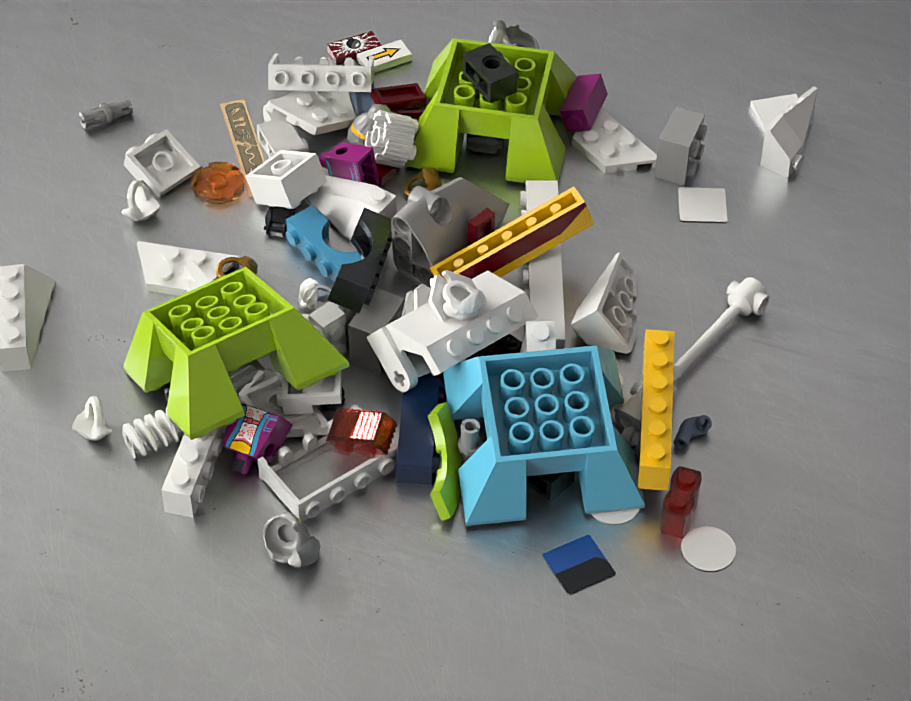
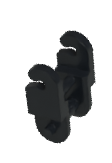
M269 206L265 216L266 226H264V230H266V235H269L270 232L282 233L283 237H286V219L295 215V209H291V213H289V216H286L284 221L273 219V207ZM273 223L284 224L283 227L272 226Z

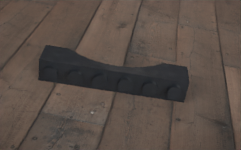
M365 207L350 240L362 260L342 264L327 299L358 314L363 304L369 306L392 242L391 218Z

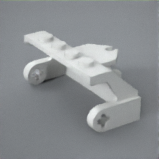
M445 270L442 272V275L446 279L437 274L434 278L430 279L429 288L422 283L414 289V296L412 291L406 294L401 318L389 323L366 338L394 387L399 391L406 392L418 383V375L406 351L422 355L434 376L440 374L525 325L526 321H532L539 317L525 291L488 270L473 279ZM463 281L485 294L486 304L480 309L476 317L469 320H461L445 314L443 305L446 301L443 298L442 292L447 283ZM456 286L450 289L452 296L460 302L470 295L469 291L463 287Z

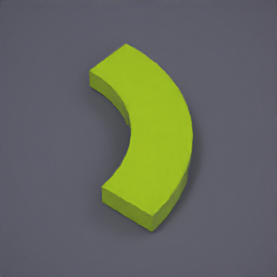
M447 402L438 404L428 415L435 439L436 451L442 455V469L437 470L435 486L430 493L441 520L449 519L453 516L461 492L458 469L462 466L461 454L458 449V436Z

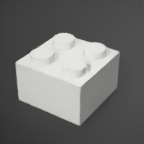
M280 150L245 176L256 204L286 207L287 209L299 206L304 198L316 193L319 187L327 182L317 153Z

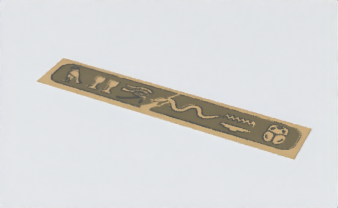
M245 100L220 103L245 185L251 198L253 195L245 176L263 164L265 160Z

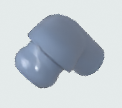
M707 415L685 419L673 442L674 445L680 449L687 448L692 437L708 432L712 427L711 419Z

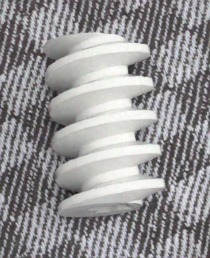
M167 407L166 414L162 410H158L155 412V418L148 414L145 415L144 422L136 419L133 422V427L129 423L124 424L122 427L125 443L134 459L136 458L135 451L137 450L143 456H146V446H150L156 452L158 441L164 447H168V437H171L175 443H178V433L185 434L168 417Z

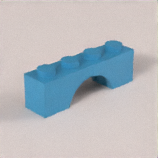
M313 205L286 219V238L292 246H296L303 253L306 260L312 261L319 268L321 274L329 277L333 282H335L342 264L362 260L358 251L340 252L326 244L329 240V222Z

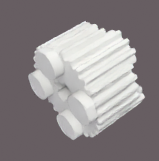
M382 110L377 111L373 117V120H377L375 125H373V130L371 132L368 131L367 135H365V146L373 148L376 163L400 168L407 163V160H413L416 155V146L413 143L418 130V122L409 116Z

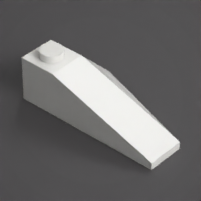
M813 86L800 96L797 104L792 102L789 105L788 112H779L766 127L760 166L786 178L794 170H799L804 160L802 155L815 109L818 88Z
M325 175L327 182L321 185L316 193L304 198L311 206L313 205L328 219L329 224L332 223L338 229V233L349 242H351V237L364 207L391 219L397 214L396 195L376 185Z
M621 252L614 256L575 313L571 326L576 335L581 337L587 345H597L627 354L631 352L637 337V329L633 326V318L637 317V309L633 307V298L637 296V271Z

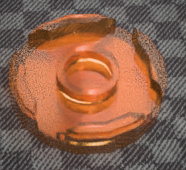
M211 162L205 168L203 166L198 168L192 176V190L195 196L209 204L232 202L244 191L243 173L239 171L237 166L228 162Z

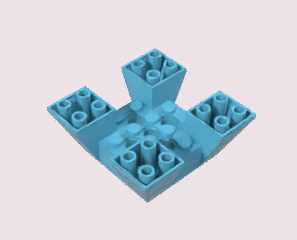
M595 345L480 356L459 362L443 371L447 404L453 420L484 417L487 441L458 469L466 526L526 520V476L577 471L585 514L645 507L642 489L638 488V467L635 452L618 432L611 420L609 405L624 404L613 350Z

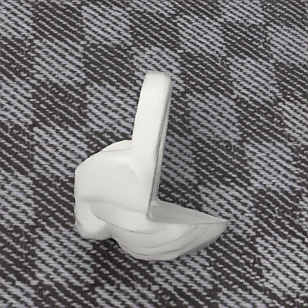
M139 180L132 181L127 195L129 208L124 209L122 214L134 221H145L159 211L160 205L154 196L150 194L147 185Z
M312 278L302 282L298 296L300 308L307 314H311L326 304L317 301L318 290H323L329 294L331 292L330 288L319 285Z
M463 281L447 283L442 292L443 298L446 301L443 305V310L446 315L453 318L469 320L476 317L480 309L486 304L485 294ZM452 287H463L469 291L470 295L460 302L450 293Z
M96 396L90 397L85 405V410L76 416L72 430L78 432L84 438L93 441L101 440L111 434L112 430L105 427L103 402Z

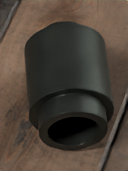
M467 134L466 149H471L473 152L497 154L498 149H503L504 139Z

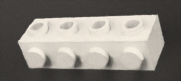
M227 425L210 431L204 437L190 440L184 434L161 489L165 512L194 517L199 503L203 501L207 482L212 478L216 459L221 455Z

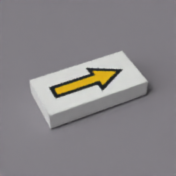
M401 39L356 54L357 62L360 66H368L369 56H374V73L412 61V53Z

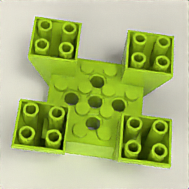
M453 38L433 61L424 90L425 97L430 98L431 101L417 121L418 130L413 143L416 146V155L413 160H407L404 166L420 169L432 167L437 171L454 173L464 133L509 139L506 181L526 183V180L559 182L566 148L549 115L561 116L560 109L577 78L575 73L555 51L490 43L497 51L503 54L505 60L511 66H514L519 74L517 93L490 103L463 74V53L486 45L488 42Z
M244 267L142 312L123 367L125 372L146 393L156 391L162 388L164 384L171 382L167 405L168 417L190 440L204 437L210 431L221 426L230 425L236 419L245 416L227 372L236 371L242 365L253 360L262 359L269 353L272 367L293 387L300 390L309 388L315 382L326 377L338 374L341 370L349 367V362L294 306L247 267Z

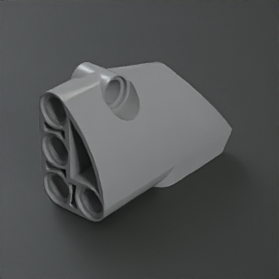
M461 177L432 191L416 186L409 194L407 204L391 219L394 265L403 274L430 286V279L434 278L430 267L468 246V221L486 208H489L495 213L496 228L503 221L509 203Z

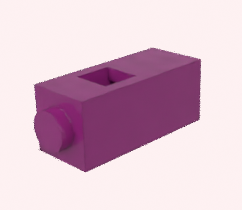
M601 74L577 76L560 109L567 132L591 130L608 95Z

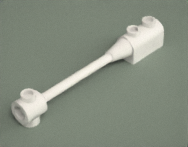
M750 277L744 279L741 284L735 280L731 282L726 292L730 307L674 364L672 410L676 407L678 388L675 386L686 368L738 314L748 316L753 312L759 316L764 312L770 297L766 295V289L761 282ZM640 379L631 388L630 394L633 396L629 400L624 398V404H615L613 411L616 412L615 420L622 430L628 425L634 427L637 432H640L642 380Z

